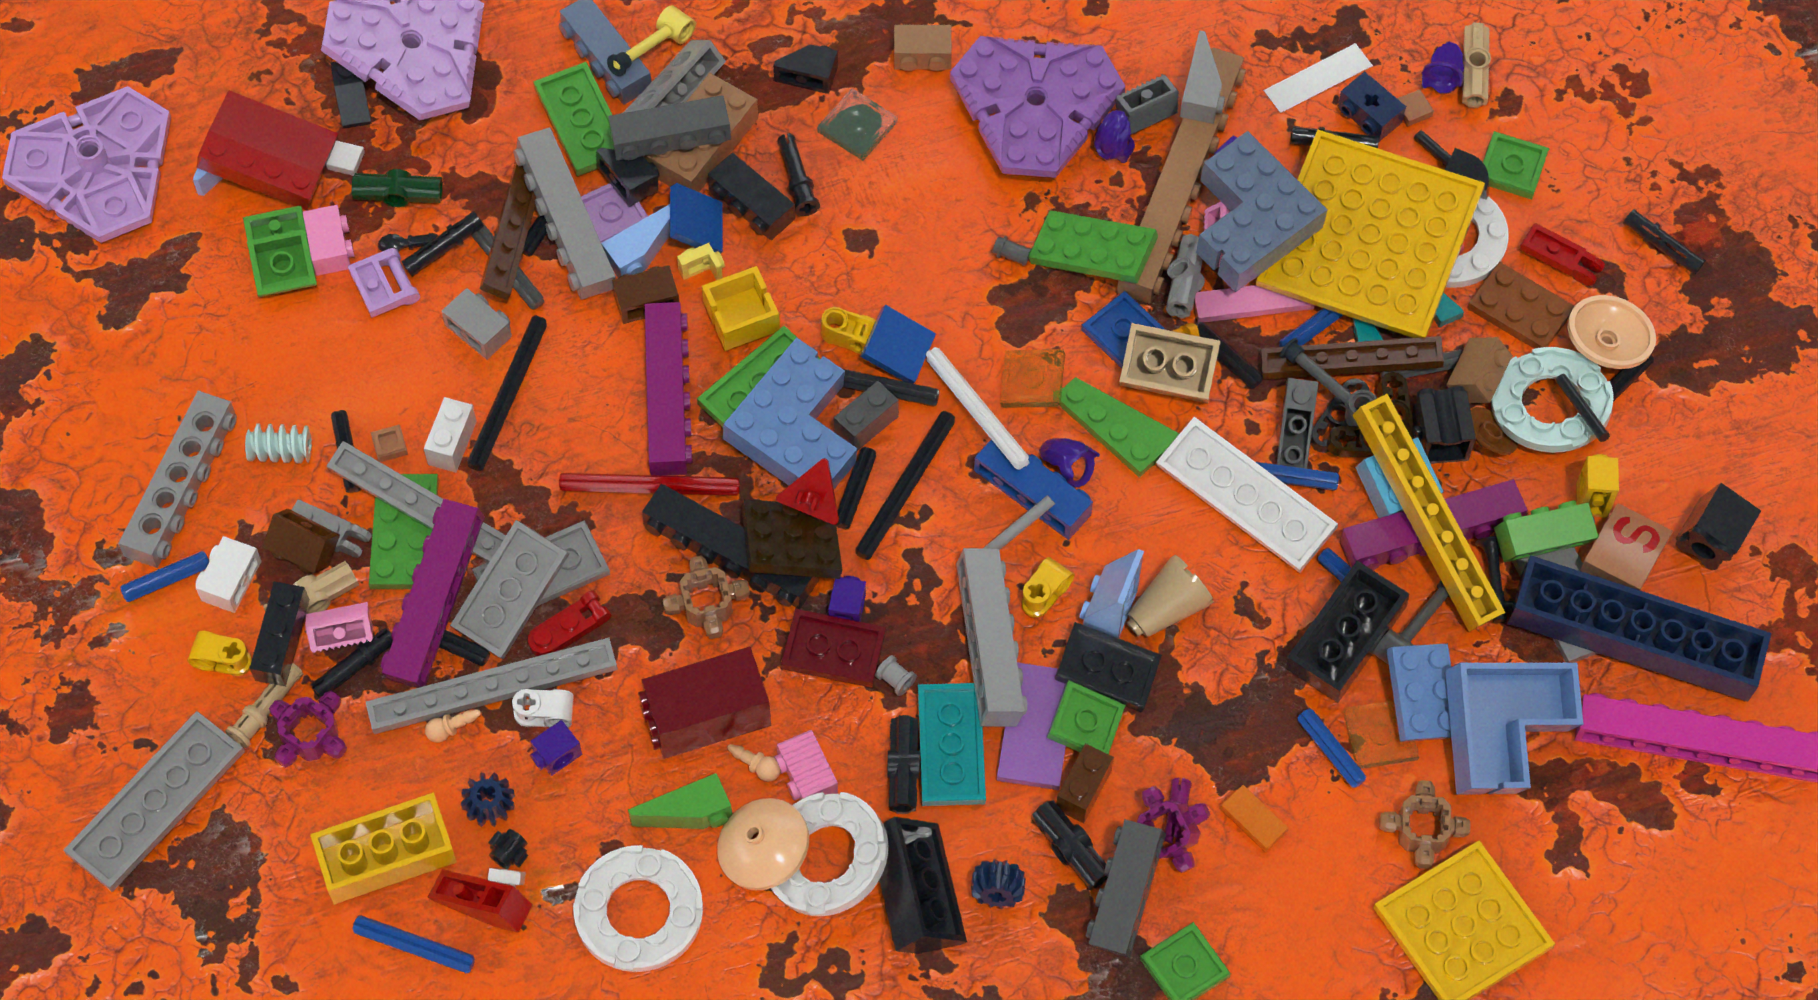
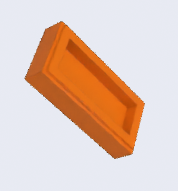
M1244 785L1221 804L1220 809L1265 852L1288 832L1289 828Z

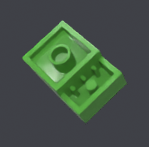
M301 205L243 217L258 297L317 285Z

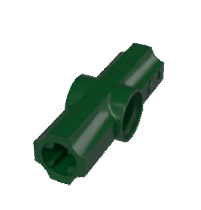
M392 169L386 172V174L355 173L352 177V197L354 200L384 201L385 204L392 207H404L409 202L440 203L442 201V177L411 176L409 172L402 169Z

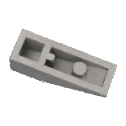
M1199 30L1182 99L1180 117L1214 124L1216 113L1222 114L1225 97L1220 96L1222 83L1206 33Z

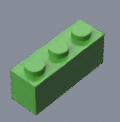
M1574 500L1558 505L1559 509L1550 511L1549 507L1546 506L1530 511L1531 515L1522 517L1521 512L1504 516V522L1494 527L1504 563L1528 558L1530 555L1537 556L1587 545L1599 538L1589 503L1577 505Z

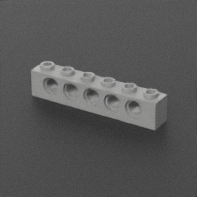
M197 391L118 543L124 557L158 568L162 559L168 557L171 550V541L175 533L181 531L188 508L194 506L201 483L205 482L209 477L210 465L213 459L222 452L223 440L227 432L232 431L236 424L237 416L231 401ZM205 427H212L208 431H202ZM199 452L196 456L189 457L191 453ZM180 477H186L181 482H175ZM166 503H173L170 507L162 508ZM160 528L158 532L148 534L152 529Z

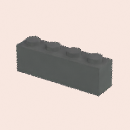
M723 95L608 116L616 161L623 159L633 160L637 157L651 154L661 155L667 151L679 149L689 150L696 146L716 145L731 140L730 122Z
M1126 819L1124 820L1123 827L1118 826L1113 842L1114 845H1117L1114 858L1109 857L1105 867L1104 875L1108 876L1105 889L1100 888L1096 897L1095 906L1099 907L1095 920H1090L1087 928L1086 937L1090 938L1088 944L1093 948L1128 958L1131 957L1166 836L1162 829Z

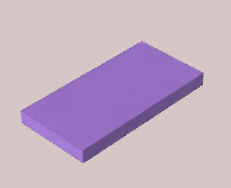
M1017 662L1018 668H1021L1023 672L1021 690L1022 696L1027 698V712L1022 716L1017 727H1005L997 781L1059 790L1066 746L1048 739L1047 735L1065 683L1055 680L1058 668Z

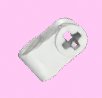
M522 689L514 695L512 700L514 718L518 724L525 727L550 728L562 720L569 728L572 725L574 695L570 691L561 689ZM530 705L529 710L525 711V706Z

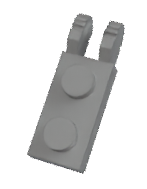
M299 499L292 508V511L340 534L335 552L341 551L358 558L363 550L356 544L347 541L348 535L364 542H369L372 537L371 533L363 527L361 528L356 524H352L345 519Z

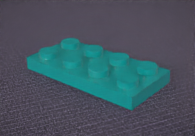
M974 683L918 684L922 806L986 804L983 726H980Z

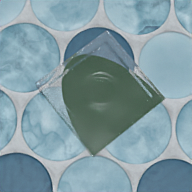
M851 88L817 126V132L864 161L896 125L898 117Z

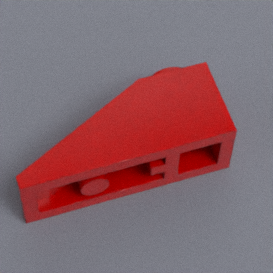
M444 869L440 872L428 895L430 900L491 926L519 933L533 906L514 886Z

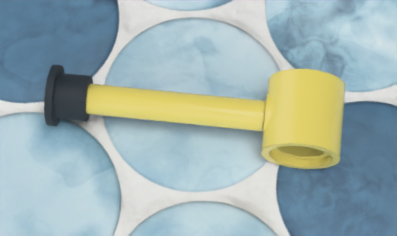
M673 5L666 7L657 20L656 28L658 30L627 52L610 55L607 58L608 68L614 75L622 76L635 59L666 38L673 39L678 44L685 43L692 36L696 28V21Z

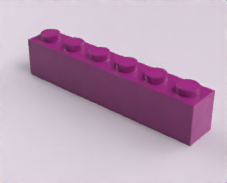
M680 302L645 304L648 446L651 475H687V463H692V445H686V436H692L691 418H685V410H691L690 392H684V383H690L689 365H683V357H689L688 339H683L682 331H688L687 313H681Z
M1514 479L1445 499L1466 540L1475 537L1477 539L1489 537L1495 532L1494 527L1504 522V516L1521 512L1523 517L1526 516L1528 511ZM1404 511L1343 528L1339 541L1351 568L1356 561L1375 570L1379 565L1389 562L1391 564H1398L1410 556L1417 554L1420 556L1427 555Z
M443 499L441 507L438 506L433 515V530L423 543L422 551L424 555L422 561L416 565L413 571L412 581L414 583L410 593L405 595L402 602L403 614L401 620L396 622L392 630L391 637L393 642L391 648L385 652L382 658V674L389 680L415 688L426 686L485 518L479 508L448 499Z

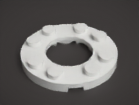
M1489 196L1487 200L1480 198L1472 219L1478 231L1477 244L1471 251L1457 257L1446 286L1448 288L1470 286L1484 280L1504 257L1509 239L1508 225L1501 209Z
M840 792V794L816 793L798 801L792 806L805 819L809 835L820 828L829 826L841 827L850 832L855 841L853 862L849 865V869L844 875L836 880L833 879L832 882H811L798 869L787 881L771 889L784 904L799 913L810 916H829L850 909L873 890L881 878L887 862L888 838L880 817L862 799L844 792Z
M634 845L611 851L589 867L578 884L575 902L573 903V913L579 937L595 958L615 969L629 972H644L668 965L679 958L690 947L702 923L703 901L700 886L695 875L680 858L663 849L660 851L652 848H643V845ZM633 880H646L658 885L666 893L670 902V915L665 925L656 934L646 938L626 937L619 934L611 926L607 917V904L612 894L621 885Z

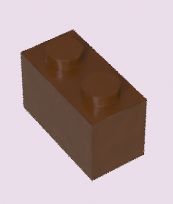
M669 265L652 267L645 272L637 274H625L618 279L612 280L614 296L623 324L645 319V304L679 302V294Z
M285 509L273 514L262 547L271 551L272 555L278 559L289 560L297 564L298 568L303 572L316 573L329 567L340 534L290 509Z
M1085 743L1057 796L1056 804L1065 815L1085 823L1112 771L1113 756Z

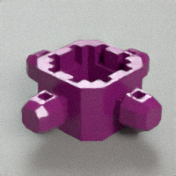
M332 691L326 692L318 700L319 704L309 697L297 698L292 705L283 700H275L269 711L272 717L278 721V734L283 743L275 753L277 763L286 768L297 759V754L307 761L318 760L324 753L333 758H341L344 755L347 747L344 741L338 737V726L333 715L341 703V699L337 694ZM307 715L310 717L315 716L326 725V728H322L316 735L317 739L315 742L313 740H310L309 743L301 742L290 733L291 728L294 730L300 723L299 719L301 717L305 719Z
M1156 786L1142 792V799L1145 806L1149 807L1150 810L1139 815L1137 823L1155 827L1153 822L1158 817L1172 811V813L1177 814L1176 818L1184 829L1182 832L1184 837L1167 848L1163 846L1159 858L1173 857L1172 862L1181 873L1194 868V858L1191 852H1187V849L1198 843L1200 830L1197 825L1206 821L1210 816L1207 805L1205 803H1197L1188 807L1187 804L1176 800L1163 802L1165 798Z

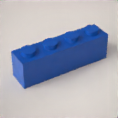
M991 439L975 456L974 471L1027 510H1030L1045 496L1049 495L1055 502V505L1040 516L1039 519L1070 540L1092 514L1093 501H1091L1090 496L1081 489L1076 490L1068 484L1067 480L1060 473L1050 471L1033 454L1028 455V466L1023 467L1021 470L1016 469Z

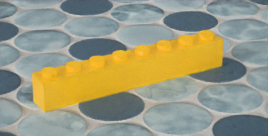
M1385 394L1361 406L1353 414V417L1468 631L1470 632L1504 614L1505 611L1389 395Z

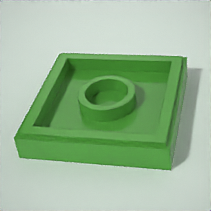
M1494 131L1483 161L1488 171L1489 186L1532 199L1549 148Z
M1068 680L1047 738L1078 752L1082 751L1086 743L1109 754L1125 705Z
M1194 922L1140 956V960L1169 1000H1195L1231 976L1229 970Z

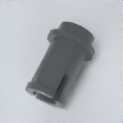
M998 236L992 253L997 254V258L1003 256L1025 266L1032 248L1008 240V236H1004V238Z

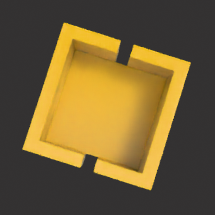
M757 266L702 285L703 304L712 324H715V330L725 351L771 335L780 329L779 312L770 293H767V286Z

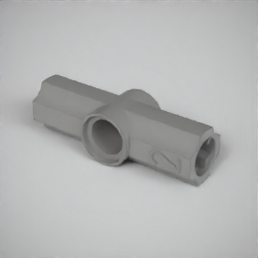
M1192 234L1182 236L1177 258L1167 269V274L1172 279L1166 311L1171 316L1179 318L1189 317L1193 309L1195 295L1205 283V278L1200 273L1203 259L1196 253L1199 236Z

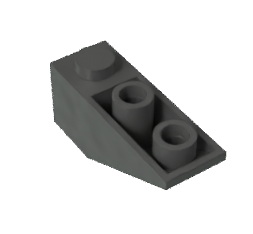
M1287 378L1276 465L1307 469L1318 390L1317 381Z

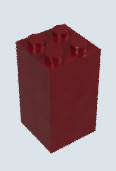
M750 646L641 679L643 691L638 692L641 711L645 723L648 722L654 750H661L663 759L771 726L770 702Z

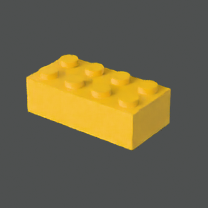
M434 792L310 834L333 904L457 863Z

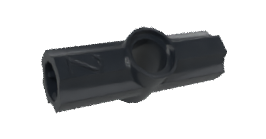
M899 715L896 718H891L890 724L891 750H888L887 778H890L889 811H894L897 814H908L916 811L917 779H919L920 751H917L918 719L908 715Z
M1054 800L1046 801L1039 806L1032 814L1031 819L1051 842V848L1057 858L1064 865H1070L1090 891L1102 886L1108 876L1104 875L1106 863L1094 850L1093 843L1085 830L1078 824L1074 825Z

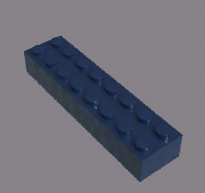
M1530 555L1522 571L1507 623L1747 702L1759 686L1771 637L1770 632Z

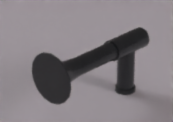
M1496 536L1481 538L1475 542V545L1481 547L1486 555L1490 585L1505 611L1504 614L1494 619L1493 623L1507 622L1506 612H1511L1514 601H1505L1504 591H1502L1499 565L1500 547Z

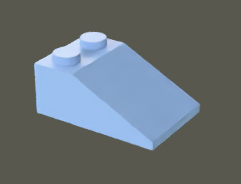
M1137 549L1105 565L1101 576L1095 575L1090 588V592L1094 593L1091 602H1084L1079 617L1084 619V626L1116 638L1120 637L1128 617L1127 613L1130 611L1138 592L1144 551Z

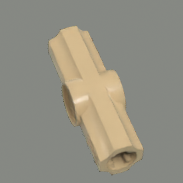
M1473 22L1464 28L1462 103L1471 108H1479L1488 103L1491 56L1489 53V28L1483 23Z
M346 561L318 576L307 575L293 584L305 587L310 599L306 614L326 610L331 600L359 586L353 571ZM267 604L263 605L265 611Z

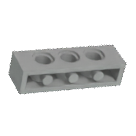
M690 40L623 113L686 102L709 73L714 75L726 62L711 40Z

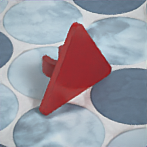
M822 458L779 493L776 496V501L836 525L839 522L828 459Z

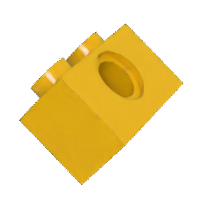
M1604 454L1587 456L1576 483L1577 505L1589 503L1593 517L1607 518L1619 492L1618 458L1608 457Z

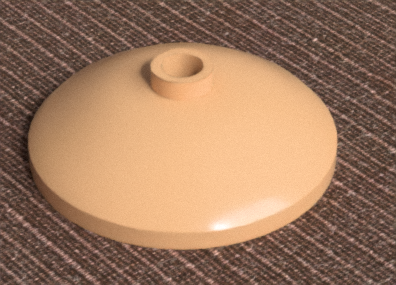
M1596 295L1585 298L1575 305L1568 318L1567 328L1572 343L1581 354L1598 365L1613 369L1633 368L1644 363L1654 350L1656 333L1652 322L1640 308L1622 298L1609 295Z
M773 798L752 801L735 811L723 826L717 845L719 864L726 876L740 887L749 890L774 888L791 878L802 865L809 847V830L803 816L791 804ZM759 832L757 838L751 839L755 833Z

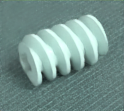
M256 423L253 432H250V429L247 430L245 439L247 461H254L256 456L261 462H265L268 456L271 462H278L280 457L285 463H289L292 458H294L296 463H302L304 458H306L307 463L310 461L312 439L309 426H304L302 434H298L296 425H292L290 433H286L284 424L280 425L278 433H274L272 424H268L266 432H262L260 423Z

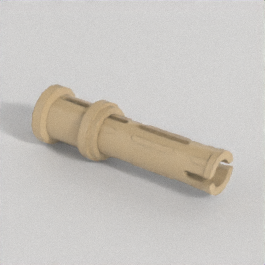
M292 663L286 687L269 684L253 705L244 707L242 710L243 715L233 727L229 726L225 730L226 734L243 748H248L251 744L249 740L259 728H264L267 725L270 706L275 700H282L291 687L302 677V670Z

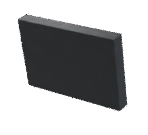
M1075 622L1055 680L1065 684L1070 680L1142 713L1162 655Z

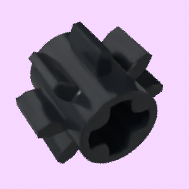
M508 829L503 834L497 831L488 842L491 845L490 849H492L489 854L490 858L505 869L514 864L520 867L529 856L525 849L528 844L527 841L512 829Z

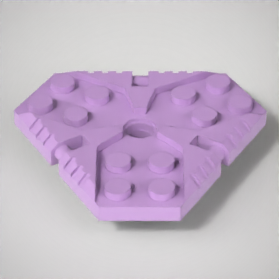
M479 0L330 1L321 51L366 82L369 78L376 81L375 89L418 120L469 108L476 56L474 54L477 53L484 3Z
M127 86L76 106L77 113L69 117L66 116L65 112H61L11 132L2 179L7 186L25 195L28 199L33 200L46 210H54L59 218L66 220V222L74 225V227L82 230V232L100 243L152 223L155 199L161 176L158 167L163 165V156L171 122V115L167 109ZM83 124V126L79 128H76L74 130L72 129V127Z

